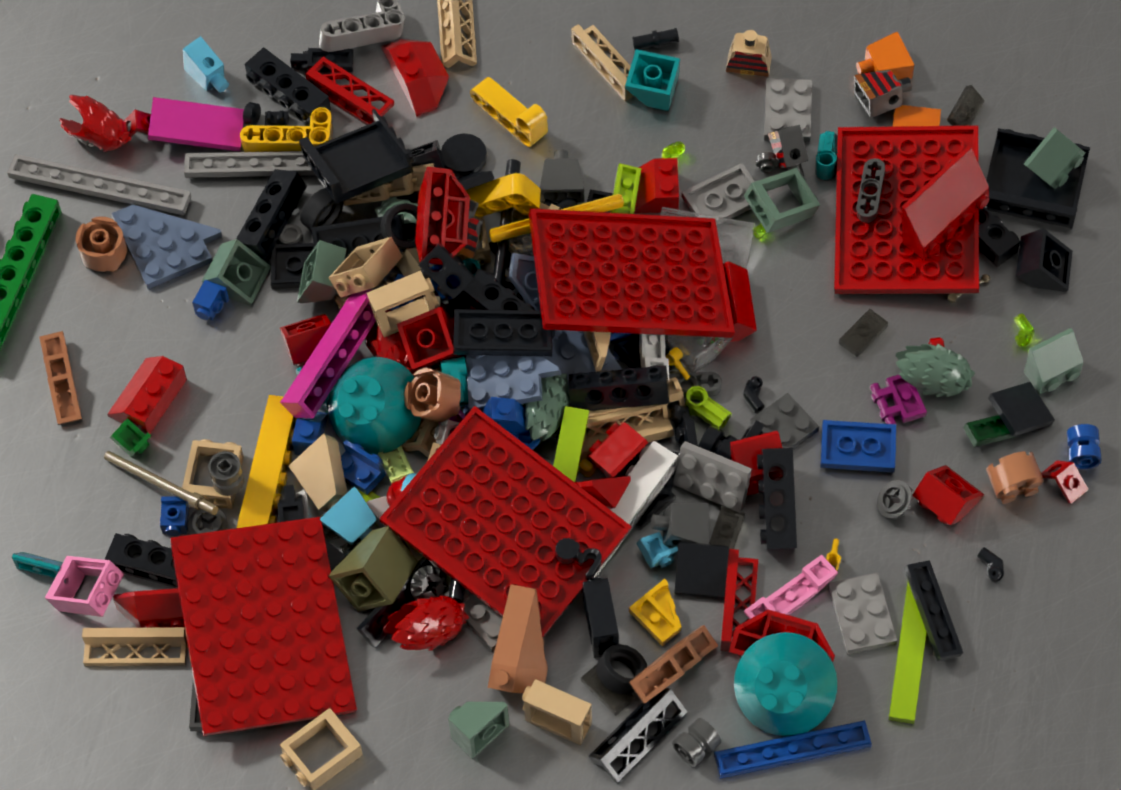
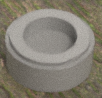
M294 224L286 225L279 237L280 243H302L303 234L301 228Z

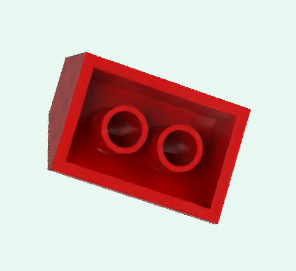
M727 261L723 266L735 333L733 338H723L724 342L740 341L756 332L757 327L748 269Z
M164 356L145 358L108 412V417L120 423H123L128 418L144 434H151L187 381L184 366Z

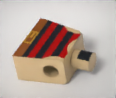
M754 30L736 33L729 50L726 72L769 77L772 56L768 38L757 35Z

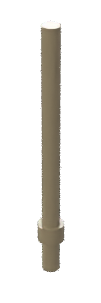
M107 451L104 455L105 460L187 501L189 506L197 510L202 509L212 515L217 514L219 507L207 501L204 496L196 492L191 493L111 451Z

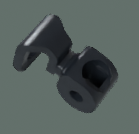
M563 538L556 545V558L562 564L568 565L577 561L578 565L582 566L588 559H593L594 563L585 574V580L588 581L594 578L601 566L602 555L598 549L588 548L582 553L579 543L570 538Z

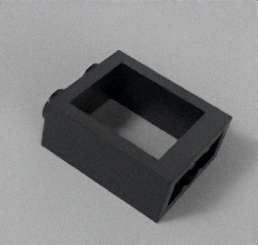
M595 577L583 582V605L593 657L598 658L610 646L619 644V632L608 578L601 579Z

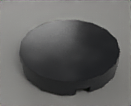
M462 133L454 135L442 145L441 152L446 169H451L455 175L465 176L475 171L478 172L486 163L487 151L485 144L480 138L472 134Z

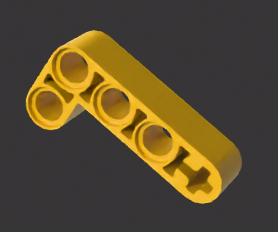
M486 77L470 90V96L473 101L527 147H531L548 133L547 115L539 105L533 104L527 109L492 78Z
M320 107L314 109L311 113L310 126H246L240 132L242 148L244 152L301 151L299 140L308 137L314 147L332 140L333 124L331 112L326 108Z
M520 173L503 176L466 190L470 199L479 203L474 215L479 218L512 207L526 216H529L531 208L540 209L541 189L527 176Z

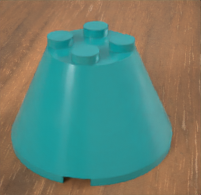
M370 357L351 364L343 371L330 392L328 402L331 425L343 442L348 440L353 444L358 443L367 453L377 455L379 452L388 453L394 451L413 437L422 418L414 416L405 405L404 392L406 385L414 379L409 369L388 358Z
M781 632L759 639L744 652L735 671L734 691L741 711L753 725L773 735L792 736L812 730L827 717L837 695V674L831 658L816 642L796 633Z

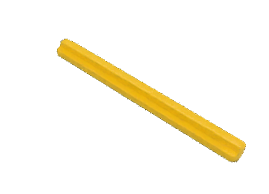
M616 194L561 210L607 212L622 208L624 200L621 194ZM529 218L491 228L489 230L491 241L498 242L531 233Z

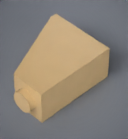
M322 434L289 465L293 474L320 511L327 512L347 493L339 445L334 437Z

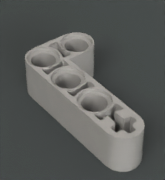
M377 0L375 13L323 23L320 29L319 46L324 51L334 52L399 39L403 34L405 15L398 0Z

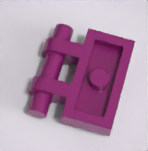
M900 375L886 378V388L881 389L879 383L870 385L872 400L878 405L880 418L886 424H896L894 417L899 415L903 423L926 417L927 411L916 387L909 384ZM892 397L895 406L889 407L886 399Z

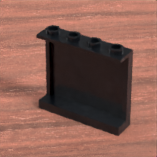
M375 109L372 110L375 122L314 147L308 137L299 140L304 160L336 204L414 172L411 164L414 162V158L410 149H405L402 139L397 138L393 127H388L385 117H380Z
M998 128L986 179L989 186L987 209L991 212L1072 229L1090 147L1076 143L1085 152L1084 160L1077 168H1073L1069 172L1067 181L1061 187L1058 186L1054 189L1024 165L1045 138L1034 134H1024L1010 129Z

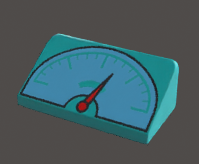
M26 552L14 553L12 555L17 569L54 579L63 564L60 561Z

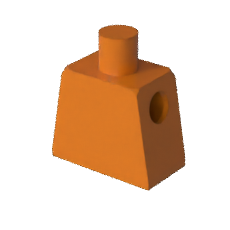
M898 32L866 47L865 60L856 63L858 74L891 70L897 80L907 77L909 79L913 78L915 66Z

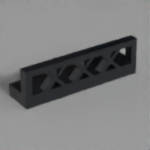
M665 688L645 704L642 702L588 757L594 764L603 766L613 781L618 783L688 711L674 692L669 688ZM672 702L678 711L671 718H665L666 707ZM652 721H658L657 732L654 735H647L648 725ZM634 739H641L640 749L636 753H630L631 742ZM617 756H623L622 767L616 772L610 763Z

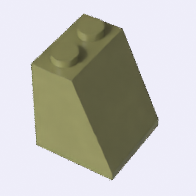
M387 526L372 530L332 570L328 577L359 612L393 604L416 567L418 560L397 534Z

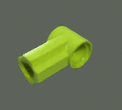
M694 386L688 389L685 406L689 407L690 415L698 416L709 425L722 430L731 418L732 413L711 399L704 388ZM697 399L701 403H694L691 400Z

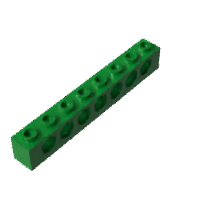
M31 194L29 201H26L23 205V214L20 220L16 221L14 234L11 240L7 241L5 254L0 259V298H4L0 300V350L61 216L62 211L56 199Z

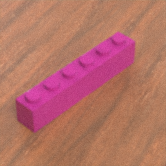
M372 289L349 296L280 403L295 418H314L376 322L367 293L372 291Z

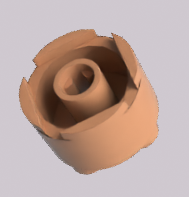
M95 217L91 219V222L83 223L77 230L76 244L84 266L99 272H113L119 269L120 264L127 255V245L122 229L117 222L108 217Z
M422 368L413 374L415 376L414 379L406 385L404 401L407 409H410L414 416L434 422H443L451 417H455L459 413L461 399V383L459 379L430 368Z
M1025 451L1007 455L999 459V465L994 467L992 463L986 469L996 497L1001 500L1002 504L1014 501L1016 499L1015 496L1024 494L1025 497L1037 494L1039 492L1038 487L1044 482L1033 452H1030L1029 455Z

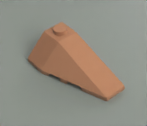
M510 585L492 660L488 688L511 693H524L526 687H531L535 679L546 684L548 665L544 653V638L541 632L537 590L534 588Z

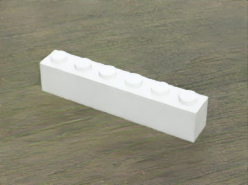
M655 441L649 447H644L639 455L640 460L635 466L631 465L627 470L625 476H630L631 482L617 506L610 509L631 525L632 529L677 469L678 455ZM623 539V540L621 541V543L617 546V548L612 552V554L608 557V559L604 562V564L599 568V570H598L597 573L595 574L594 578L599 575V573L602 571V569H603V568L605 567V565L608 563V561L610 560V558L613 556V554L616 552V550H617V549L619 548V546L622 544V542L624 541V539Z

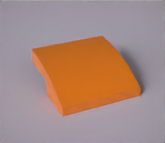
M901 105L894 109L893 127L940 126L941 109Z

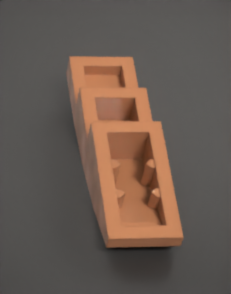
M63 331L39 336L58 425L82 420Z
M702 625L660 656L629 683L643 704H645L683 676L687 670L700 662L701 658L718 647L705 625Z

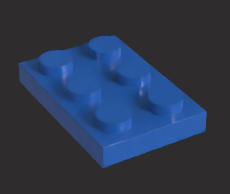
M823 420L820 468L895 472L896 424Z

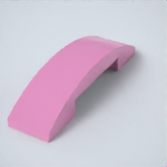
M821 554L803 567L801 574L766 599L764 596L745 609L744 614L751 619L769 609L790 615L818 594L838 575V572Z

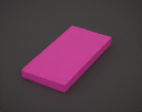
M153 97L148 140L240 152V132L243 129L244 109Z

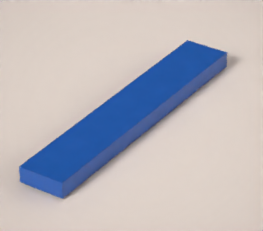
M863 720L714 752V758L719 777L722 779L871 747L872 743L866 722Z

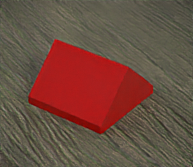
M631 477L602 478L575 483L607 508L612 509L617 506L631 482Z

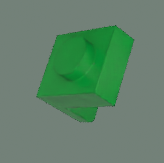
M127 418L110 438L132 457L136 452L140 455L150 445L147 440L152 435L149 433L144 434Z

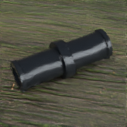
M677 28L660 32L654 30L651 34L633 36L634 50L650 47L657 49L660 48V45L679 42Z

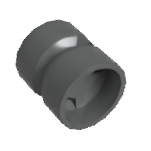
M227 451L215 454L208 464L214 489L219 494L225 496L238 493L243 488L245 482L239 458L234 453Z
M698 718L688 727V733L683 732L672 741L676 753L692 767H695L704 759L705 752L711 753L721 744L720 736L716 730L702 718Z

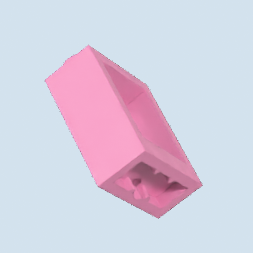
M66 556L45 599L60 612L103 617L124 573L110 560ZM85 575L99 577L87 600L74 599Z

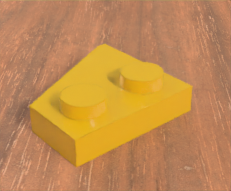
M665 578L629 607V613L662 646L681 632V623L676 614L675 604L671 598L668 582Z

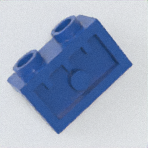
M345 440L342 443L345 452L341 455L345 482L368 495L386 476L383 467L384 463L379 456L367 453L358 443L353 444Z

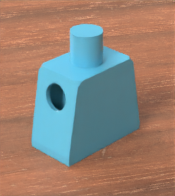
M201 36L183 48L184 70L204 90L209 91L215 87L218 92H223L228 88L229 82L224 78L223 62Z
M355 486L320 518L324 526L350 545H353L359 539L363 540L372 531L371 527L377 522V518Z

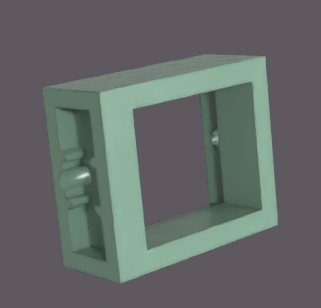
M797 168L751 183L744 195L767 233L812 218L820 206L817 197L812 193L805 178ZM788 185L801 206L780 213L767 191Z

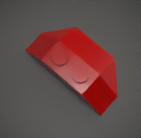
M400 39L381 46L416 117L437 109L448 83L449 75L432 43Z
M426 168L418 195L415 243L419 261L439 242L454 256L467 245L470 196L451 169ZM432 258L429 261V264L443 265L439 258Z
M178 588L133 591L113 595L116 609L138 628H185Z
M769 609L735 627L729 652L742 656L759 639L775 633L789 632L810 638L827 652L832 662H834L835 658L818 623Z

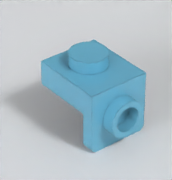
M660 532L641 538L636 543L650 568L659 565L661 568L670 565L674 562V557L678 553L677 546L669 549L668 546L664 545Z

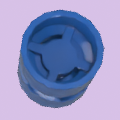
M1090 424L1070 427L1066 433L1067 445L1069 447V462H1074L1077 469H1091L1100 465L1102 458L1101 448L1098 446L1100 443L1099 429Z

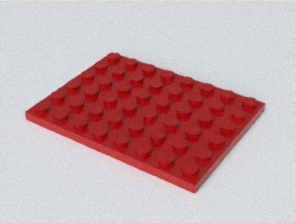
M978 125L838 127L835 294L979 293V209L973 214L967 224H962L956 230L951 239H946L940 244L936 253L933 255L929 254L924 260L905 246L902 238V206L967 146L972 148L978 161ZM876 158L885 164L883 190L877 218L873 222L865 223L857 217V201L864 164L868 160ZM873 168L871 171L873 179H875L878 168ZM869 186L864 190L869 195H873L878 191L873 186ZM867 202L866 210L864 211L866 214L871 210L869 202Z
M530 209L529 221L543 329L733 338L735 329L715 218Z
M476 406L470 410L379 518L381 523L390 527L394 533L502 617L511 584L536 589L542 637L547 634L582 591L583 582H586L585 574L594 563L593 559H588L582 566L578 565L577 561L568 565L560 563L556 558L557 543L563 538H570L579 543L582 553L588 548L598 549L602 555V566L632 529V526Z
M321 517L170 538L203 736L317 718L329 708L335 715L355 713L357 711L333 581L328 577L331 569L322 521L320 520Z

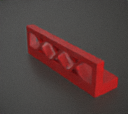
M322 57L306 72V79L327 94L332 104L366 125L375 122L372 114L373 109L381 117L394 106L393 99L325 57ZM325 66L332 70V74L322 75L318 71ZM336 79H346L350 85L340 86L336 83ZM364 90L367 92V96L358 97L353 91ZM382 101L385 105L379 110L372 106L371 102Z
M729 549L720 649V651L729 652L735 631V629L732 631L733 624L736 627L740 625L734 618V614L740 609H747L746 605L749 602L750 606L754 604L756 597L758 559L739 557L738 549ZM738 565L753 566V571L744 579L737 572ZM742 586H745L751 595L742 602L735 593Z

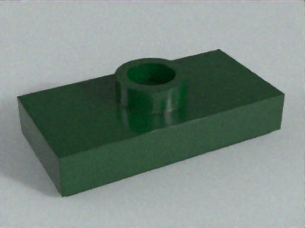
M999 415L968 422L963 427L974 447L1014 438Z

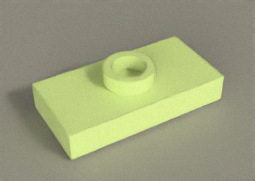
M402 446L388 453H378V456L384 463L383 467L391 484L406 475L414 473Z

